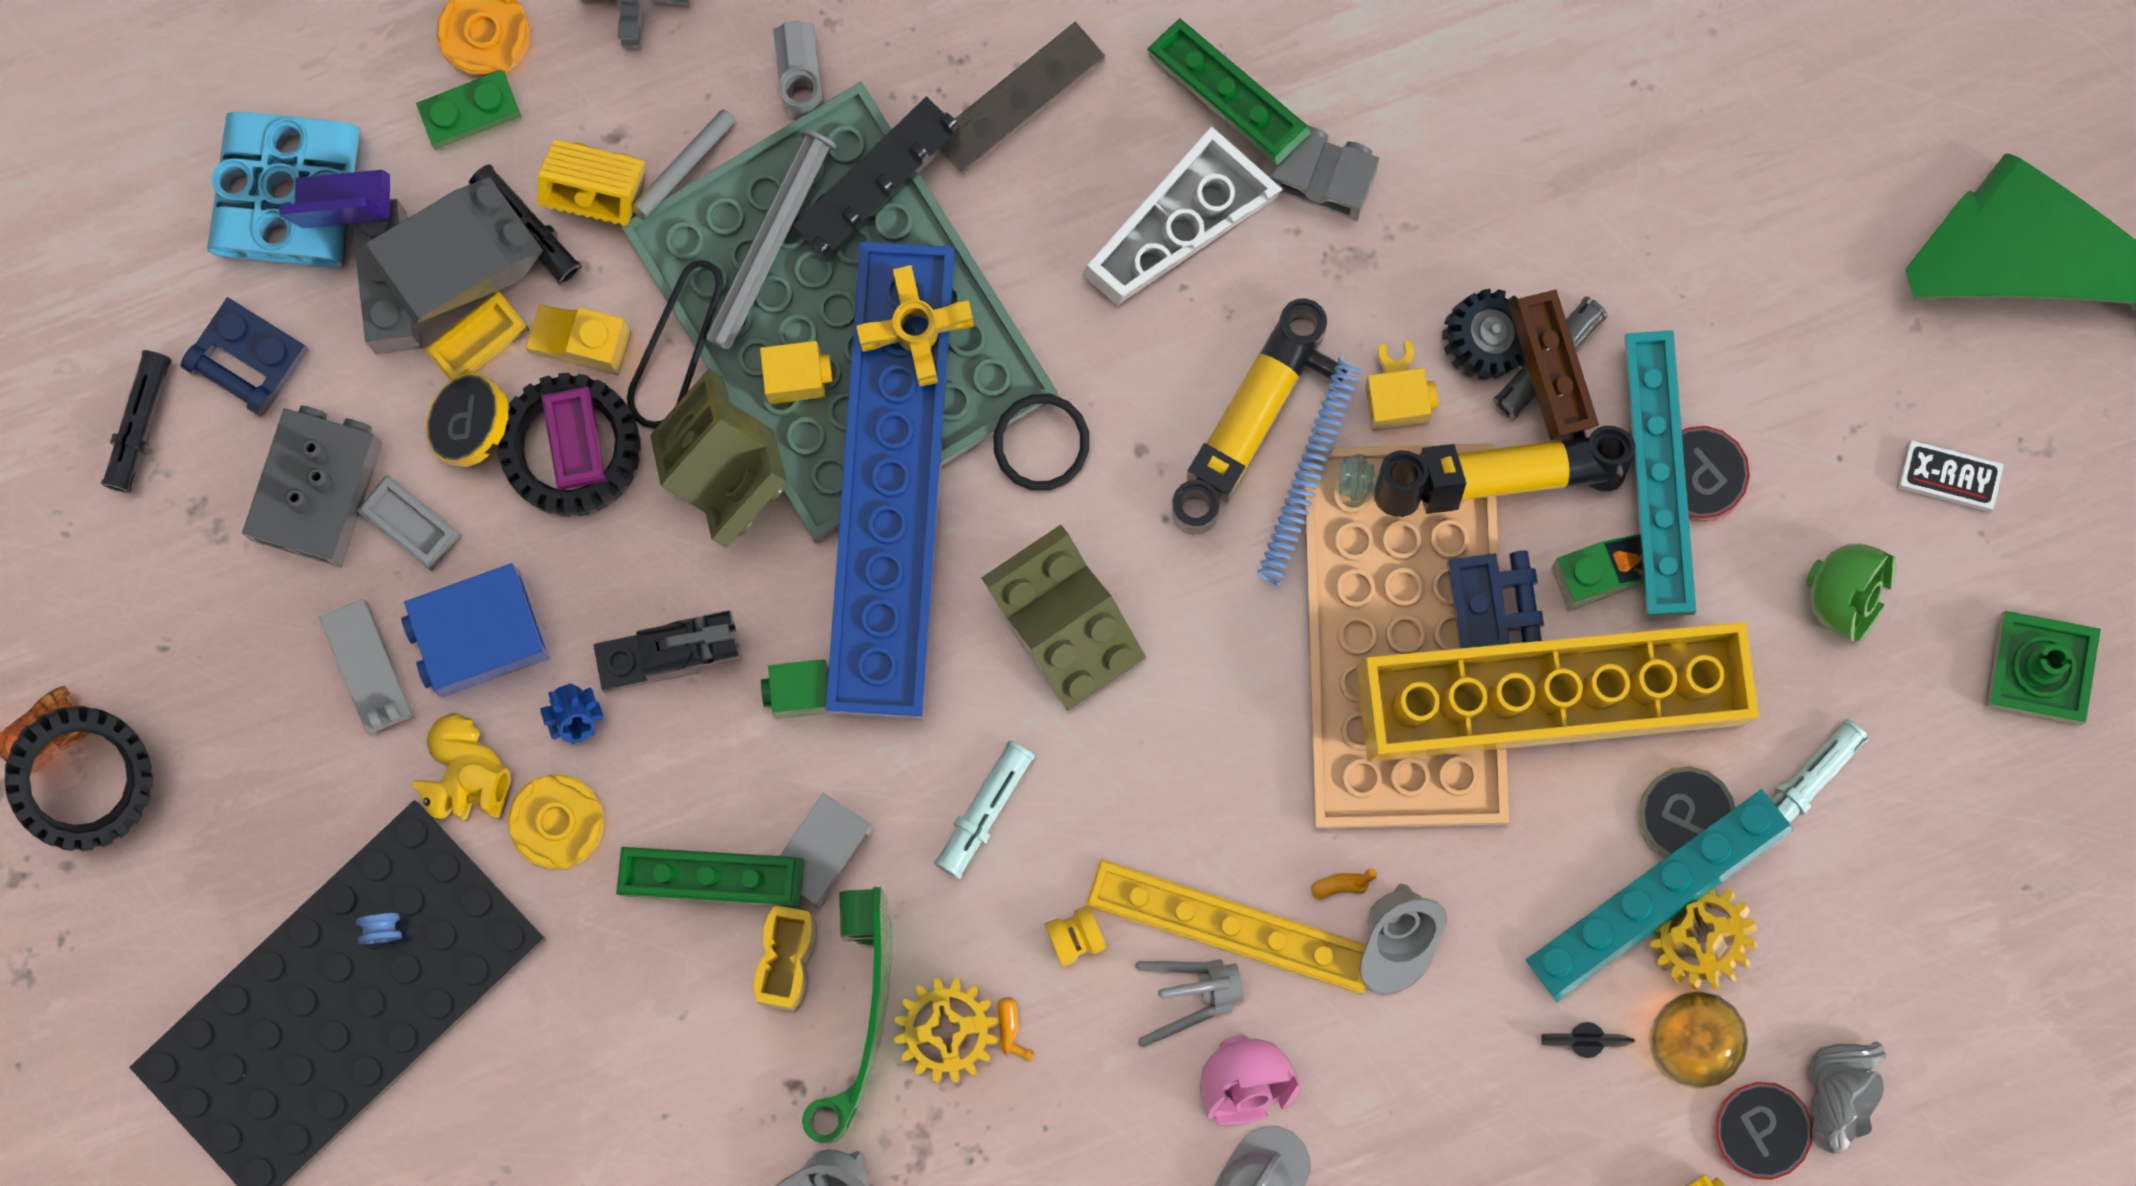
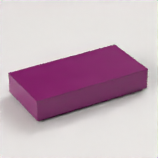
M589 387L541 395L557 488L563 490L606 482Z

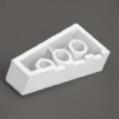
M1211 126L1090 261L1082 275L1118 306L1275 200L1282 191V188Z

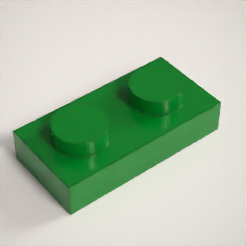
M503 69L416 103L430 142L435 150L521 116Z

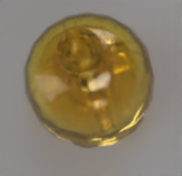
M1703 991L1680 994L1664 1004L1653 1020L1648 1039L1652 1059L1661 1073L1679 1085L1696 1090L1718 1086L1733 1077L1745 1060L1749 1042L1745 1021L1735 1006L1719 995Z

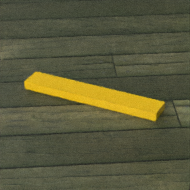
M1100 859L1086 906L1089 905L1090 908L1354 993L1363 994L1366 984L1362 980L1359 968L1366 946L1365 943Z

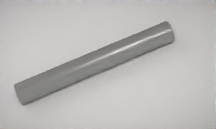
M721 109L631 205L633 212L640 218L645 219L735 123L734 117L728 111Z

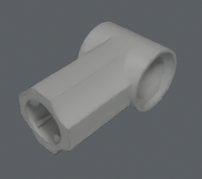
M801 21L786 22L777 28H773L779 75L778 91L785 112L794 120L824 104L813 23H803ZM808 88L813 91L806 100L795 101L790 99L791 94L796 89Z

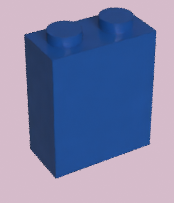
M513 563L404 601L408 615L401 617V621L410 644L418 643L423 660L416 662L420 678L426 689L433 687V690L441 697L550 659L521 573Z

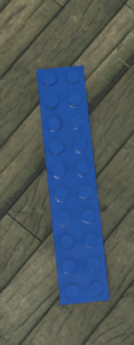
M860 241L826 700L827 713L923 719L950 331L938 333L937 340L931 347L938 383L920 387L912 352L904 349L899 342L863 352L856 326L893 319L895 310L901 304L893 269L912 265L919 300L926 302L933 310L951 305L955 247ZM912 317L904 323L902 330L908 335L917 336L926 331L929 323L922 317Z

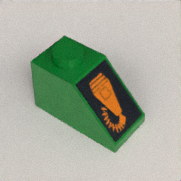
M1640 534L1602 541L1556 558L1551 569L1568 612L1644 584Z

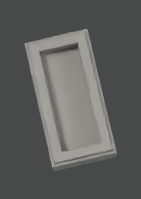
M387 474L356 510L430 571L434 569L461 536L456 529Z

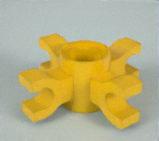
M912 265L893 269L901 304L895 310L893 319L856 326L862 351H870L899 342L904 349L912 352L919 386L938 383L931 347L936 342L938 333L974 327L969 300L933 310L926 302L919 300ZM912 317H922L929 323L926 331L917 336L905 333L902 330L903 325Z

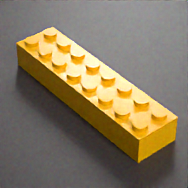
M1746 622L1366 657L1356 666L1367 762L1744 726L1759 718Z

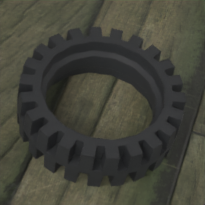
M558 373V377L551 378L549 375L539 378L540 383L534 386L530 383L523 388L524 393L519 398L515 395L509 403L511 408L508 411V421L504 435L498 443L499 449H497L502 470L514 490L523 499L541 511L549 514L556 513L563 517H570V514H577L578 516L589 515V511L594 509L600 511L608 507L606 503L614 499L616 501L623 494L622 489L626 485L629 486L634 478L633 472L635 469H638L641 440L634 416L624 400L598 379L593 380L588 375L579 373L577 376H572L570 373ZM588 386L591 391L593 407L601 410L610 421L615 436L613 458L605 470L606 482L590 484L573 490L552 488L537 480L528 469L523 452L525 433L534 417L544 410L541 395Z
M86 706L54 709L53 712L44 713L36 718V721L31 725H27L20 732L19 738L12 744L5 764L4 783L7 799L14 815L22 826L42 842L52 847L56 846L69 851H73V849L87 851L93 850L94 847L98 846L105 847L112 844V841L119 836L122 838L130 831L129 828L134 823L137 824L143 816L142 812L145 806H148L151 797L150 790L153 786L150 758L144 744L135 731L115 715L98 708ZM84 731L100 735L116 746L125 761L127 781L122 798L110 813L91 823L72 825L54 820L39 808L32 796L30 774L36 756L48 742L65 733Z

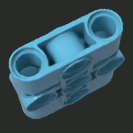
M250 112L227 113L220 162L212 175L215 197L207 251L214 255L235 259L331 268L342 266L347 224L301 228L279 216V206L295 204V178L355 172L360 128L350 123L334 120ZM300 137L299 146L290 153L281 152V145L287 138ZM247 177L246 187L241 192L235 194L228 193L229 185L234 179ZM286 181L294 182L293 190L288 196L284 198L274 197L275 189L279 184ZM279 226L287 227L288 232L281 242L275 244L268 243L269 233L274 228Z

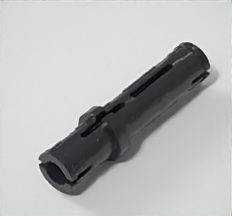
M487 164L476 171L470 178L469 185L489 177L492 179L542 248L543 252L538 257V260L554 276L557 283L564 285L576 277L582 269V264L576 261L556 239L558 233L551 225L545 226L523 200L496 173L491 164Z
M143 350L141 353L142 357L118 433H113L110 444L114 447L101 485L114 491L131 493L132 483L141 454H147L149 448L146 438L158 405L169 365L172 362L170 357L154 351Z

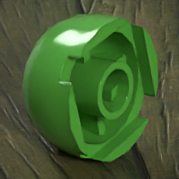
M1857 543L1846 544L1832 551L1824 561L1818 559L1809 571L1806 584L1812 588L1810 603L1813 614L1821 625L1853 642L1854 639L1857 641L1862 640L1872 629L1885 605L1878 601L1883 587L1891 590L1897 567L1896 557L1878 548Z

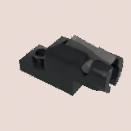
M731 610L637 630L634 636L593 644L602 691L605 693L698 674L697 669L723 664L740 658L739 644L730 637V632L736 631Z

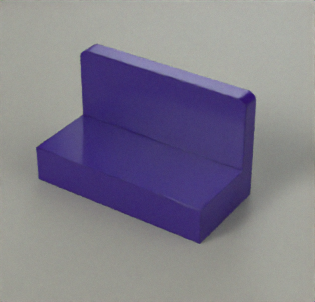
M372 170L295 178V204L280 205L279 216L301 228L390 220V174L384 170Z

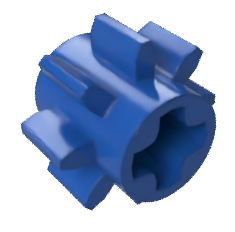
M569 683L557 688L554 692L550 691L548 693L550 706L540 708L544 725L548 726L553 740L561 736L563 740L575 744L587 739L590 735H595L594 721L602 720L604 716L599 702H596L592 688L589 687L583 691L580 687Z

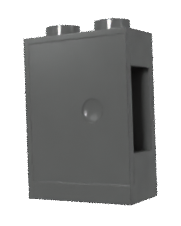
M301 405L298 412L283 408L242 534L252 542L342 568L359 516L356 510L364 501L383 443L371 433L372 427L360 421L345 418L343 425L326 420L327 413L312 407Z

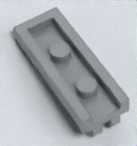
M360 599L319 617L366 733L369 736H373L379 733L380 730L393 724L414 718L367 601Z

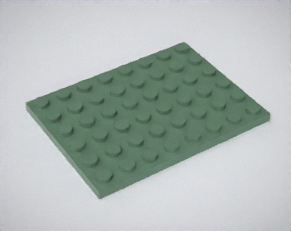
M862 81L663 199L645 219L635 216L630 219L628 225L624 227L620 225L667 303L684 268L694 261H709L718 268L723 280L722 292L712 319L713 322L804 138L800 134L803 128L810 129L829 138L836 144L834 151H828L792 226L892 130ZM920 173L827 263L791 226L732 348L724 350L714 346L705 339L700 354L707 368L724 378L729 402L774 430L787 480L783 491L815 543L839 529L860 241L955 247L952 304L969 300L974 327L950 331L941 466L994 435L1001 415L1015 401L1031 394H1053L1058 396L1057 390ZM704 267L695 268L689 273L672 309L695 347L716 286L715 276L712 271ZM817 341L821 355L829 354L831 360L833 382L824 383L826 397L769 404L765 395L760 348ZM1032 404L1019 410L1009 420L1007 426L1043 404Z

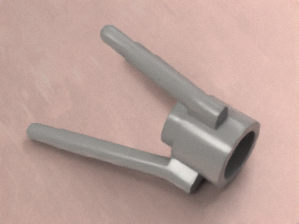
M1221 959L1210 962L1138 961L1135 965L1136 969L1140 971L1207 973L1198 976L1199 982L1160 989L1158 996L1160 998H1169L1201 993L1204 1004L1213 1003L1209 1007L1141 1037L1138 1040V1044L1142 1047L1160 1041L1215 1015L1232 1012V1003L1244 1001L1241 977L1236 963L1223 966Z

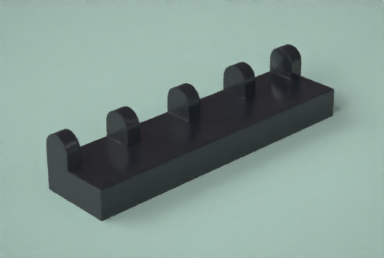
M926 96L792 226L793 230L827 263L960 134L958 122L949 113L942 112Z

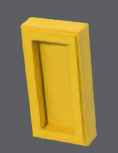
M497 291L427 346L425 350L447 378L451 380L467 372H477L530 329L501 293Z

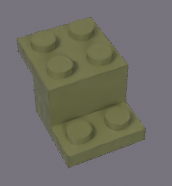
M708 369L650 434L660 485L705 512L711 539L725 548L738 535L741 536L750 529L755 516L768 502H773L779 497L787 482L774 430L731 404L724 378L711 369Z
M1059 525L981 577L1016 638L1042 670L1059 701L1067 711L1146 658L1114 599L1088 568L1069 533L1062 525Z

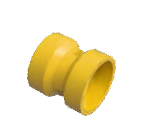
M1089 905L1075 910L1071 918L1066 920L1056 918L1044 923L1062 968L1075 963L1078 956L1088 952L1094 955L1107 949ZM1072 927L1079 946L1075 947L1069 934L1068 928Z

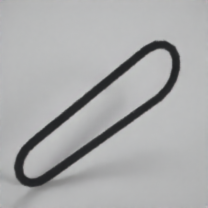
M698 260L691 262L680 274L629 385L627 393L628 407L634 419L645 427L656 429L663 420L654 422L646 420L639 414L634 403L635 389L687 276L695 268L704 267L712 271L715 276L716 286L676 405L689 390L723 287L722 274L709 261Z

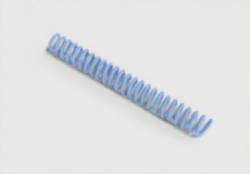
M1343 356L1338 358L1341 365L1334 367L1337 373L1331 375L1333 382L1328 384L1330 391L1324 393L1327 400L1321 402L1324 408L1318 411L1321 418L1315 419L1314 422L1317 426L1311 428L1314 435L1308 437L1310 444L1304 446L1307 452L1301 455L1304 462L1297 464L1301 471L1294 473L1297 480L1291 481L1293 488L1287 490L1290 497L1284 499L1287 505L1281 508L1284 515L1277 517L1281 524L1275 525L1274 528L1277 533L1271 534L1274 542L1267 544L1271 551L1264 552L1267 559L1260 561L1263 568L1257 570L1260 577L1276 586H1279L1280 582L1264 573L1282 578L1285 577V574L1267 564L1285 569L1289 567L1270 555L1288 560L1292 559V557L1273 546L1291 551L1295 550L1294 546L1281 541L1277 537L1297 542L1299 541L1297 537L1281 529L1297 533L1302 532L1300 528L1284 520L1305 524L1303 519L1287 511L1303 515L1309 514L1308 511L1295 506L1291 502L1309 507L1312 506L1311 502L1298 497L1294 493L1312 498L1316 497L1314 493L1301 488L1297 484L1315 489L1319 488L1318 484L1312 483L1300 475L1318 480L1322 479L1321 475L1315 474L1303 466L1320 471L1326 470L1324 466L1318 465L1308 458L1328 462L1327 457L1321 456L1311 449L1321 450L1329 454L1332 453V450L1318 444L1314 440L1324 441L1332 445L1336 444L1335 440L1327 438L1317 431L1330 433L1335 436L1339 435L1338 431L1330 429L1320 422L1333 424L1337 427L1342 426L1341 422L1333 420L1323 413L1332 414L1340 418L1346 417L1344 413L1336 411L1326 404L1335 405L1343 409L1349 408L1347 404L1339 402L1329 395L1341 397L1349 401L1352 400L1350 395L1344 394L1333 387H1340L1354 392L1356 391L1355 387L1347 385L1337 378L1347 379L1354 383L1359 382L1358 378L1347 375L1340 369L1349 370L1357 374L1362 373L1361 369L1345 363Z

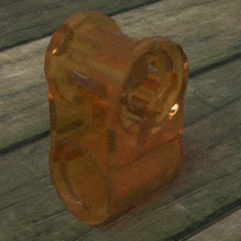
M66 686L58 687L44 695L30 710L4 728L0 733V757L6 761L8 759L10 748L21 735L20 732L27 725H31L36 721V718L44 713H51L54 709L75 706L69 699L71 693ZM84 731L65 733L48 742L36 756L31 772L43 768L61 752L81 741L89 733Z

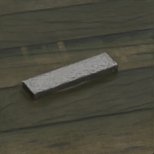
M1075 21L958 115L955 120L959 124L960 134L941 152L963 176L1105 61L1104 53Z

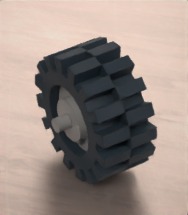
M1483 289L1477 294L1474 292L1452 309L1453 312L1446 317L1444 322L1448 327L1442 331V340L1448 339L1449 341L1444 350L1446 355L1453 353L1456 357L1451 362L1456 369L1463 365L1466 368L1463 374L1469 377L1479 374L1478 380H1487L1492 376L1496 379L1510 372L1525 360L1508 303L1518 299L1516 296L1513 295L1507 299L1505 298L1506 291L1498 289L1491 293V289Z

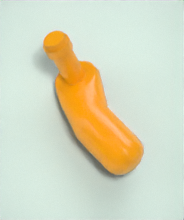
M1367 869L1363 875L1357 873L1333 874L1314 882L1311 886V891L1318 900L1325 899L1339 892L1364 893L1369 887L1368 882L1376 879L1377 872L1374 869Z
M1011 997L1002 998L998 1001L997 1005L1001 1049L1006 1056L1009 1053H1013L1028 1062L1032 1061L1035 1055L1033 1050L1014 1044L1019 1028L1016 1001Z

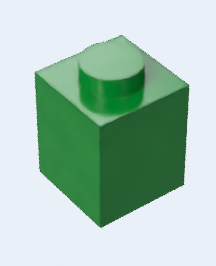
M825 659L768 665L769 678L761 679L762 701L764 708L772 707V713L776 719L828 714L826 712L829 665Z

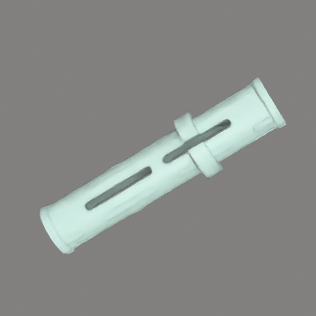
M1845 719L1834 734L1811 756L1803 767L1787 783L1781 782L1775 789L1777 794L1771 800L1789 823L1798 814L1804 815L1811 808L1810 801L1838 773L1854 753L1869 740L1863 729L1853 721Z
M1009 740L1007 742L1005 750L984 781L963 817L958 816L953 823L956 829L938 859L934 861L936 866L956 878L961 879L963 871L979 845L988 842L991 835L987 832L1006 801L1010 798L1028 765L1035 758L1034 754L1013 741Z

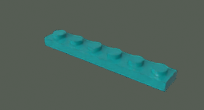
M1674 330L1626 333L1624 340L1631 429L1636 449L1634 453L1646 618L1695 615L1696 601Z
M1759 790L1526 959L1527 963L1555 1001L1558 1002L1684 911L1687 905L1698 901L1793 832L1791 824L1764 790Z

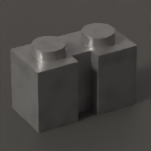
M1308 126L1310 134L1275 166L1271 179L1282 188L1281 194L1358 221L1377 172L1379 157L1372 155L1373 151L1370 148L1357 142L1348 141L1343 148L1328 143L1327 139L1329 136L1327 133L1318 128Z

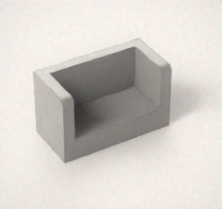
M824 793L817 800L780 855L804 859L801 897L819 909L825 902L823 896L865 835L869 837L874 830L871 824Z

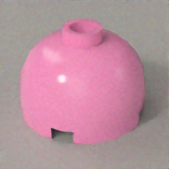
M1244 1035L1230 1037L1220 1044V1049L1215 1051L1203 1066L1199 1086L1207 1118L1211 1121L1213 1116H1215L1217 1124L1222 1126L1242 1125L1268 1117L1267 1112L1262 1108L1271 1106L1279 1101L1281 1109H1284L1299 1096L1301 1089L1296 1072L1282 1050L1274 1043L1260 1039H1248Z

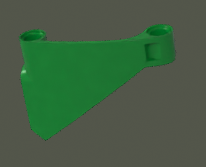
M2009 153L2002 156L1975 192L1968 191L1964 194L1905 269L1913 299L2030 298L2130 304L2131 310L2133 312L2136 311V240L2058 182L2021 158Z
M881 887L839 892L840 937L846 942H856L862 947L874 948L873 991L868 1032L856 1082L841 1094L815 1100L807 1106L803 1113L802 1124L804 1131L808 1137L819 1143L831 1144L844 1137L863 1099L882 1038L889 998L892 965V923L887 914V895ZM822 1108H832L837 1113L838 1126L831 1134L820 1135L813 1127V1117Z

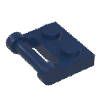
M227 297L196 344L187 350L180 366L192 375L199 373L247 403L246 408L257 416H262L270 408L308 351V348ZM218 347L263 375L266 379L262 385L255 387L212 360L210 356Z

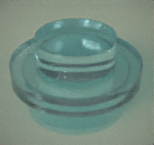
M1356 454L1354 458L1345 457L1341 463L1339 492L1343 496H1350L1352 501L1361 502L1365 493H1371L1373 490L1375 468L1374 465L1368 464L1365 454Z

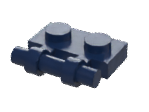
M1523 550L1510 553L1511 570L1499 572L1496 553L1448 560L1447 567L1460 649L1510 644L1508 631L1515 630L1521 631L1523 643L1542 641L1540 628L1544 626L1542 611H1537L1533 586L1538 584L1536 569L1530 567L1528 551ZM1502 589H1515L1518 613L1505 614Z

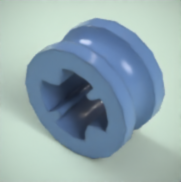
M376 914L355 919L356 926L362 929L361 936L357 937L358 944H376L401 939L402 933L395 928L396 922L400 920L399 914Z

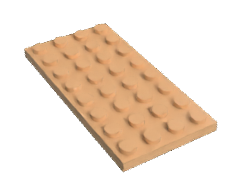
M1494 443L1455 444L1457 453L1495 449ZM1440 445L1327 447L1332 450L1330 454L1321 450L1311 449L1315 453L1328 458V462L1308 458L1312 462L1324 466L1326 470L1320 471L1303 466L1322 477L1321 480L1304 476L1306 480L1319 486V488L1315 489L1304 485L1305 490L1314 493L1316 496L1312 498L1304 495L1305 500L1312 503L1310 507L1305 505V510L1309 513L1305 515L1315 829L1509 824L1506 749L1367 762L1356 666L1366 657L1460 649L1447 562L1449 559L1496 553L1499 568L1496 496L1461 500L1459 510L1426 514L1421 499L1418 509L1405 517H1394L1384 513L1374 501V489L1381 464L1386 456L1399 450L1410 451L1420 456L1423 447Z

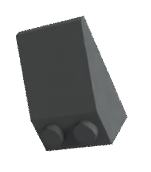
M490 177L452 191L365 243L362 248L415 324L521 282L543 252L540 245Z

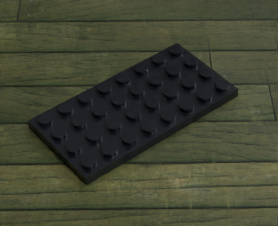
M413 800L129 1068L237 1186H287L547 939L435 819L428 814L420 803ZM376 914H399L400 920L396 922L395 928L402 933L401 939L376 944H358L357 937L361 936L362 929L356 926L355 919Z

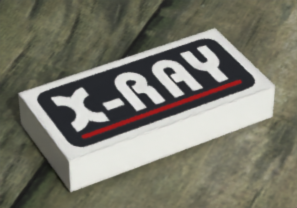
M1911 440L1907 446L1897 488L1991 512L1994 510L2004 464Z

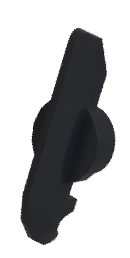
M1590 1022L1580 1023L1574 1027L1571 1033H1546L1541 1035L1542 1045L1571 1047L1574 1053L1584 1058L1597 1056L1604 1047L1618 1048L1635 1043L1634 1038L1626 1035L1604 1034L1598 1025Z

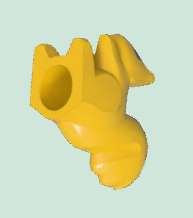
M451 713L439 718L433 724L427 736L426 742L430 755L434 760L448 766L442 781L416 780L411 783V786L420 793L425 809L434 819L442 820L446 818L453 809L454 816L466 820L474 803L480 805L483 813H489L491 817L499 819L501 818L511 785L510 772L508 768L502 766L501 761L492 749L477 742L480 730L473 726V720L462 716V714Z

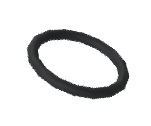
M1031 394L1015 401L1001 415L994 431V455L1001 471L1014 484L1029 490H1052L1068 483L1082 469L1089 453V430L1083 415L1069 401L1053 394ZM1032 404H1052L1064 409L1075 421L1080 434V450L1074 464L1063 475L1049 481H1033L1020 476L1009 465L1003 451V434L1009 420L1019 410Z

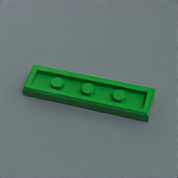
M1181 18L1147 48L1151 59L1276 165L1310 134L1307 124Z
M621 847L616 895L799 907L804 859L789 856Z

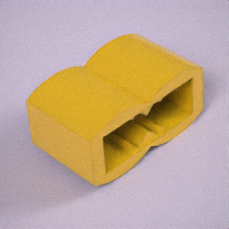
M775 905L768 914L763 929V946L766 954L762 957L756 968L753 981L754 996L759 1004L790 1011H796L801 1005L808 981L805 963L813 952L817 937L816 922L814 916L809 911Z

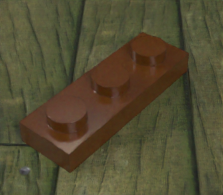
M1557 289L1518 298L1508 303L1550 440L1599 426Z

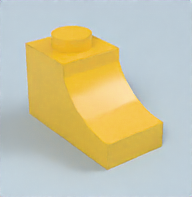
M539 304L526 350L529 353L618 376L631 330L624 318L578 307L577 310H569Z

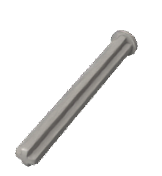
M802 129L800 134L804 138L706 334V339L718 348L724 350L732 348L828 151L835 150L836 144L815 131Z

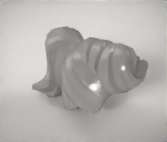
M1875 1041L1872 1045L1835 1044L1820 1048L1814 1054L1809 1066L1811 1081L1818 1088V1092L1812 1099L1814 1106L1812 1108V1117L1814 1119L1812 1137L1814 1143L1822 1150L1840 1154L1850 1147L1853 1139L1867 1136L1871 1133L1870 1116L1879 1104L1884 1092L1883 1079L1880 1073L1870 1071L1886 1059V1054L1883 1051L1884 1047L1880 1042Z

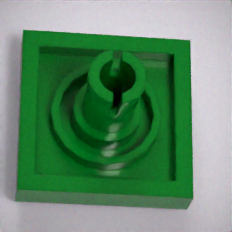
M2011 611L2001 613L1986 707L2080 725L2086 723L2101 629Z

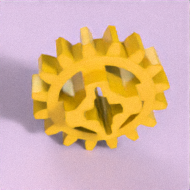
M1715 887L1698 901L1687 905L1684 911L1653 932V934L1660 938L1650 942V947L1654 953L1663 954L1657 960L1663 971L1673 967L1671 977L1674 982L1679 984L1688 976L1689 984L1693 990L1699 989L1702 980H1708L1713 990L1719 987L1718 977L1725 975L1730 981L1734 982L1737 978L1733 968L1736 965L1749 968L1751 965L1744 952L1757 950L1758 945L1756 941L1747 936L1757 931V926L1753 919H1744L1750 913L1745 902L1734 905L1736 896L1732 890H1726L1719 897L1718 890ZM1707 908L1720 910L1727 914L1730 919H1727L1726 916L1715 917L1708 913ZM1687 914L1680 926L1675 927L1679 920ZM1701 920L1710 932L1707 934V942L1705 943L1706 953L1697 941L1700 939V931L1702 930ZM1732 946L1730 951L1719 960L1726 948ZM1676 954H1681L1682 957L1691 955L1699 960L1700 966L1689 964L1680 959Z
M935 978L933 984L934 991L928 993L925 988L918 985L916 991L919 999L915 1003L911 1000L903 999L902 1004L909 1011L908 1016L895 1017L894 1022L901 1027H905V1033L894 1037V1041L896 1044L908 1045L909 1049L901 1056L903 1062H908L915 1058L919 1061L915 1068V1074L921 1076L927 1069L933 1070V1082L939 1084L943 1073H949L953 1083L956 1084L960 1081L961 1070L966 1069L973 1077L978 1075L974 1065L978 1059L990 1063L992 1059L984 1049L986 1045H998L999 1039L988 1034L989 1028L997 1026L999 1020L995 1017L986 1018L985 1012L990 1009L992 1003L989 999L980 1003L975 1001L979 991L975 985L964 993L961 991L960 979L954 978L950 989H944L940 978ZM950 999H956L967 1004L976 1016L961 1017L952 1010ZM933 1003L934 1012L927 1023L915 1027L920 1012L928 1004ZM943 1008L951 1024L960 1026V1032L952 1035V1053L950 1054L944 1040L940 1036L934 1037V1030L941 1028ZM979 1034L978 1041L972 1052L961 1060L960 1048L966 1039ZM931 1044L939 1049L943 1063L932 1061L924 1056L918 1046Z

